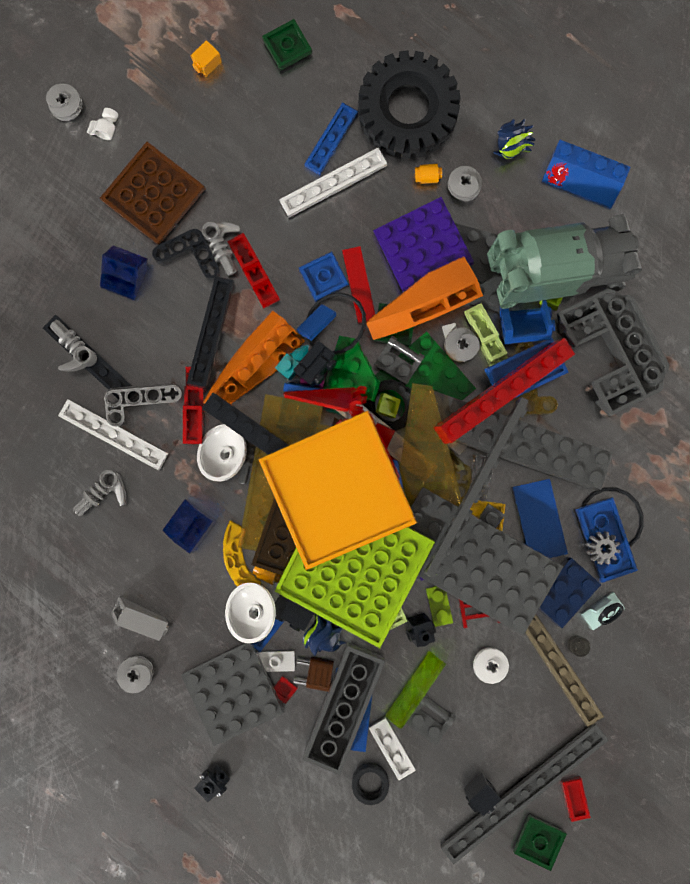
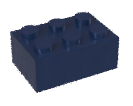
M565 557L560 563L563 568L539 608L544 615L560 628H563L601 586L592 575L571 557Z

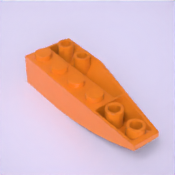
M462 256L428 272L370 318L366 324L372 339H379L446 314L482 297L483 294L477 277L465 257Z
M272 311L237 350L213 384L203 403L205 404L214 392L232 404L277 371L275 367L286 353L291 354L305 340L283 317Z

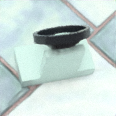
M610 592L580 614L590 629L595 630L601 625H607L615 621L625 608L615 593Z

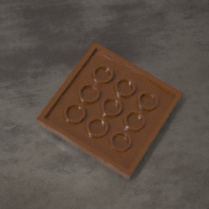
M146 142L102 194L100 200L154 243L160 245L206 188L149 142Z

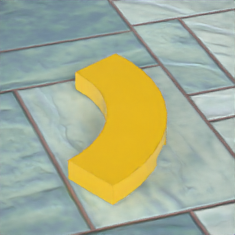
M230 520L223 539V558L227 572L237 587L244 583H257L261 585L262 581L252 574L243 556V540L247 529Z

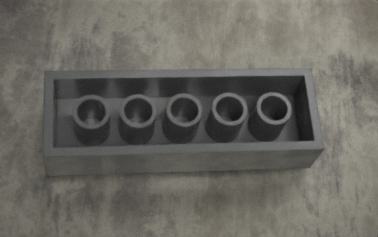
M348 642L304 751V761L335 774H341L384 666L385 658Z

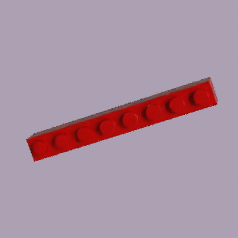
M565 338L552 342L434 426V430L444 444L453 443L574 356V351Z

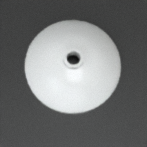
M225 424L218 425L209 430L203 437V443L199 444L197 451V463L201 473L206 478L217 482L232 478L238 473L245 461L247 453L246 440Z
M244 583L235 588L230 594L226 604L225 618L229 631L237 640L244 643L259 642L270 633L275 622L276 609L274 600L270 592L262 585Z

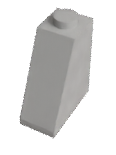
M119 596L111 613L116 625L160 641L162 636H165L168 630V622L165 617Z

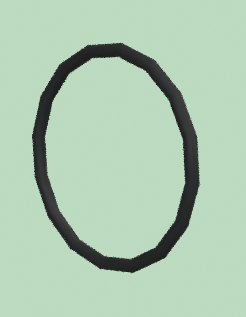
M339 292L328 294L319 299L309 310L307 316L308 318L321 302L331 297H346L358 305L362 313V327L359 335L351 345L342 350L332 351L335 354H342L353 348L362 338L366 327V313L361 302L352 295ZM308 339L310 345L314 346L315 343Z
M604 487L601 490L592 492L583 501L581 507L586 506L595 495L604 491H617L627 495L635 503L640 514V527L636 537L629 543L631 547L640 538L644 528V513L639 502L629 492L617 487ZM579 522V528H580V530H581V532H582V535H583V537H584V534H583V531H582V528H581V525H580V522Z

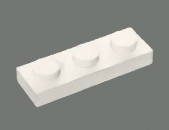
M386 717L369 726L370 732L398 780L416 771Z

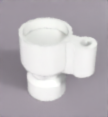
M104 108L103 118L97 121L92 120L87 133L97 135L105 140H111L115 131L113 123L117 121L118 113L111 108Z

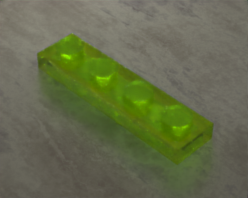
M428 652L385 715L394 725L400 729L404 727L446 663L434 653Z

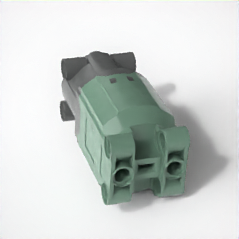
M616 215L609 219L610 226L590 228L583 222L526 230L521 233H515L514 230H506L499 233L487 253V258L491 271L501 273L503 280L496 291L500 308H511L517 305V303L586 293L590 287L607 285L609 289L615 291L624 289L626 287L625 282L633 279L635 274L642 271L637 254L639 247L638 238L631 232L626 215Z

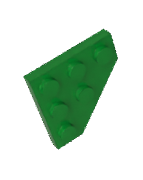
M339 336L334 351L342 350L351 345L355 338ZM358 341L350 350L342 354H336L338 358L336 360L337 364L331 371L328 370L323 389L349 387L356 389L359 386L367 387L366 393L360 395L367 396V401L375 402L380 383L377 377H375L372 367Z

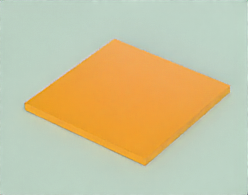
M369 411L258 459L306 570L417 523Z

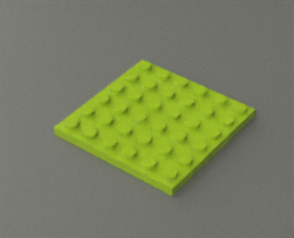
M407 527L308 570L305 569L296 548L275 592L372 645L381 648L435 540Z

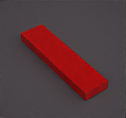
M361 246L344 249L342 254L351 294L361 302L366 313L367 322L375 315V309ZM353 302L358 324L362 323V313L358 305Z

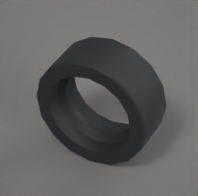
M367 763L356 769L352 777V790L356 799L365 805H375L386 798L389 792V780L387 773L381 766ZM368 772L377 774L382 781L381 790L372 796L365 795L359 788L361 776Z

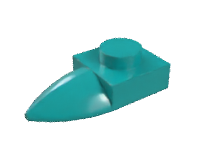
M301 346L291 354L286 353L275 368L291 381L296 375L293 369L309 352V346Z

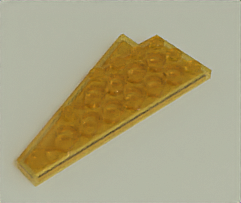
M412 383L400 463L404 493L410 507L422 487L459 507L462 497L448 444L442 442L433 428L441 422L433 386Z
M265 394L260 425L289 445L332 427L320 424L323 406ZM258 447L255 449L238 548L254 551L257 549L274 500V494L258 460L268 454Z

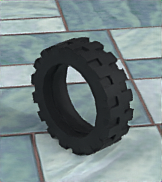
M393 379L379 382L380 385L376 398L385 390L397 392L405 403L403 415L396 421H387L376 413L375 402L366 400L363 406L391 429L397 431L409 424L414 417L416 409L415 396L411 393V389L406 387L401 381L398 382Z

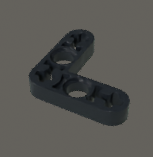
M191 229L156 246L152 251L153 258L159 264L168 263L192 251L206 279L213 281L215 276H220V268L202 232L198 229ZM195 234H196V236L198 237V241H197V242H195L194 240H192V239H193L192 236L195 235ZM185 238L187 239V241H189L188 243L190 244V246L188 247L184 240ZM182 242L183 249L175 251L173 248L174 244ZM167 247H170V250L173 252V254H170ZM160 251L164 253V258L162 259L159 256ZM200 251H208V257L200 259L198 257ZM207 263H210L212 269H216L214 270V275L208 273Z

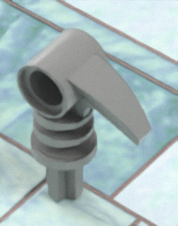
M207 222L202 227V233L206 241L210 243L209 247L213 249L212 253L216 255L215 261L217 263L221 262L228 276L235 274L237 268L231 259L233 252L227 250L228 245L224 244L225 239L223 235L230 232H240V227L228 222ZM211 230H215L216 234L214 236H208V232Z
M59 320L51 323L50 328L59 337L58 342L61 345H65V348L70 350V353L73 355L71 362L58 366L60 371H77L93 366L96 363V353L84 346L85 343L80 341L78 336H75L76 332L73 329L68 330ZM88 352L89 358L83 361V354Z
M110 470L102 472L99 478L100 482L96 481L94 483L95 487H90V492H83L84 498L73 508L74 512L82 516L92 505L97 507L99 505L98 499L103 500V494L108 495L111 491L115 492L120 506L125 505L126 491L121 475ZM112 474L114 482L110 485L107 482V478Z

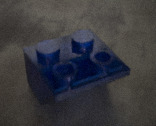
M113 245L102 255L100 287L135 300L146 275L148 258Z
M185 499L162 531L174 543L190 554L195 552L216 521Z

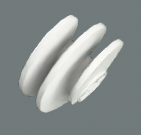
M485 648L476 654L473 661V669L481 681L494 684L506 677L509 663L507 657L500 650ZM489 662L495 664L491 670L487 667Z

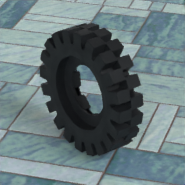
M409 50L399 51L398 58H395L393 53L385 56L383 64L378 60L372 66V72L367 71L363 78V85L360 86L358 112L361 127L364 126V134L369 140H374L373 145L379 148V150L383 147L386 148V154L394 157L396 152L401 153V158H410L413 153H416L417 158L426 155L427 150H430L431 153L440 147L441 142L445 143L448 140L457 122L461 97L460 90H456L458 83L455 76L449 77L450 69L444 63L439 67V59L430 55L428 60L423 59L424 52L415 51L414 57L409 56ZM401 86H417L426 93L429 99V110L426 116L416 123H402L396 120L390 113L388 106L389 98L393 91Z

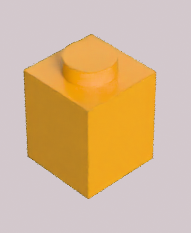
M207 40L191 54L193 68L198 73L202 72L206 77L222 63L220 53Z

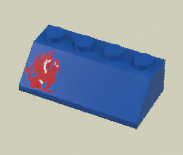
M559 140L541 182L611 209L631 167Z

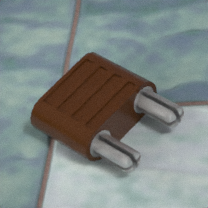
M298 657L297 660L299 661H296L297 664L309 666L308 677H294L293 683L306 685V688L328 692L334 661L311 657V659Z

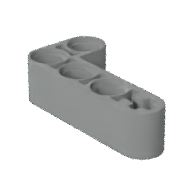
M174 383L110 388L106 391L104 397L107 422L111 426H120L124 422L123 407L177 402L181 398V389ZM164 388V392H170L171 388H174L177 393L174 394V397H171L170 394H164L165 398H162L160 389ZM152 389L158 391V396L155 399H150L147 396L148 392ZM136 391L139 394L138 399L130 400L128 398L129 392ZM116 393L119 395V399L116 402H111L108 400V395ZM118 412L121 418L118 421H113L110 419V414Z

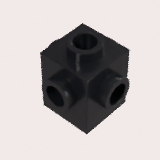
M425 613L406 618L408 640L412 641L417 648L435 642V625Z
M216 765L211 770L207 768L199 776L201 780L194 789L208 803L216 795L220 797L227 790L225 785L230 778Z

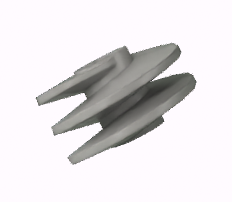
M56 84L49 89L46 95L50 111L61 121L75 119L82 110L83 102L81 96L69 84Z
M470 166L456 168L451 172L448 180L450 193L455 198L464 202L475 199L482 187L480 174Z
M467 328L452 330L446 336L444 342L446 354L457 362H466L472 359L480 348L477 336ZM461 341H463V345L466 346L462 349L459 348L460 344H458Z
M137 655L131 656L118 667L116 674L117 682L124 691L139 693L149 686L154 669L152 663L147 658ZM134 670L136 671V675H139L137 678H134L135 674H132Z

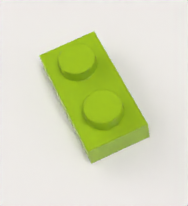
M437 586L425 588L435 627L453 623L447 592Z

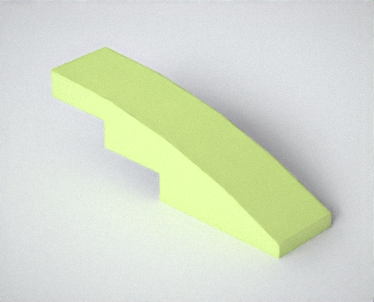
M482 303L464 311L473 333L479 340L480 348L489 366L507 359L508 353L499 339V333Z

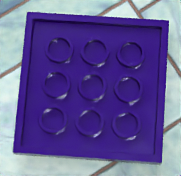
M442 197L373 230L402 292L406 291L428 272L462 256L465 257L470 266L474 264Z

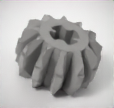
M604 531L603 534L596 532V537H589L592 543H586V546L591 547V549L587 550L586 553L592 554L590 558L592 561L597 560V563L602 565L604 562L610 564V558L617 560L614 554L621 551L616 549L620 542L615 541V535L609 536V532ZM602 544L606 545L604 546V548H606L605 551H601L602 548L600 547Z

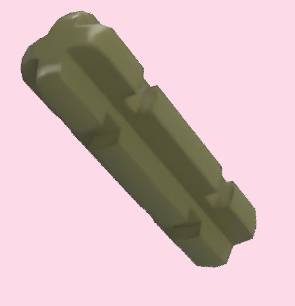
M448 449L447 452L444 451L443 454L446 461L456 472L465 469L464 462L460 460L453 450Z

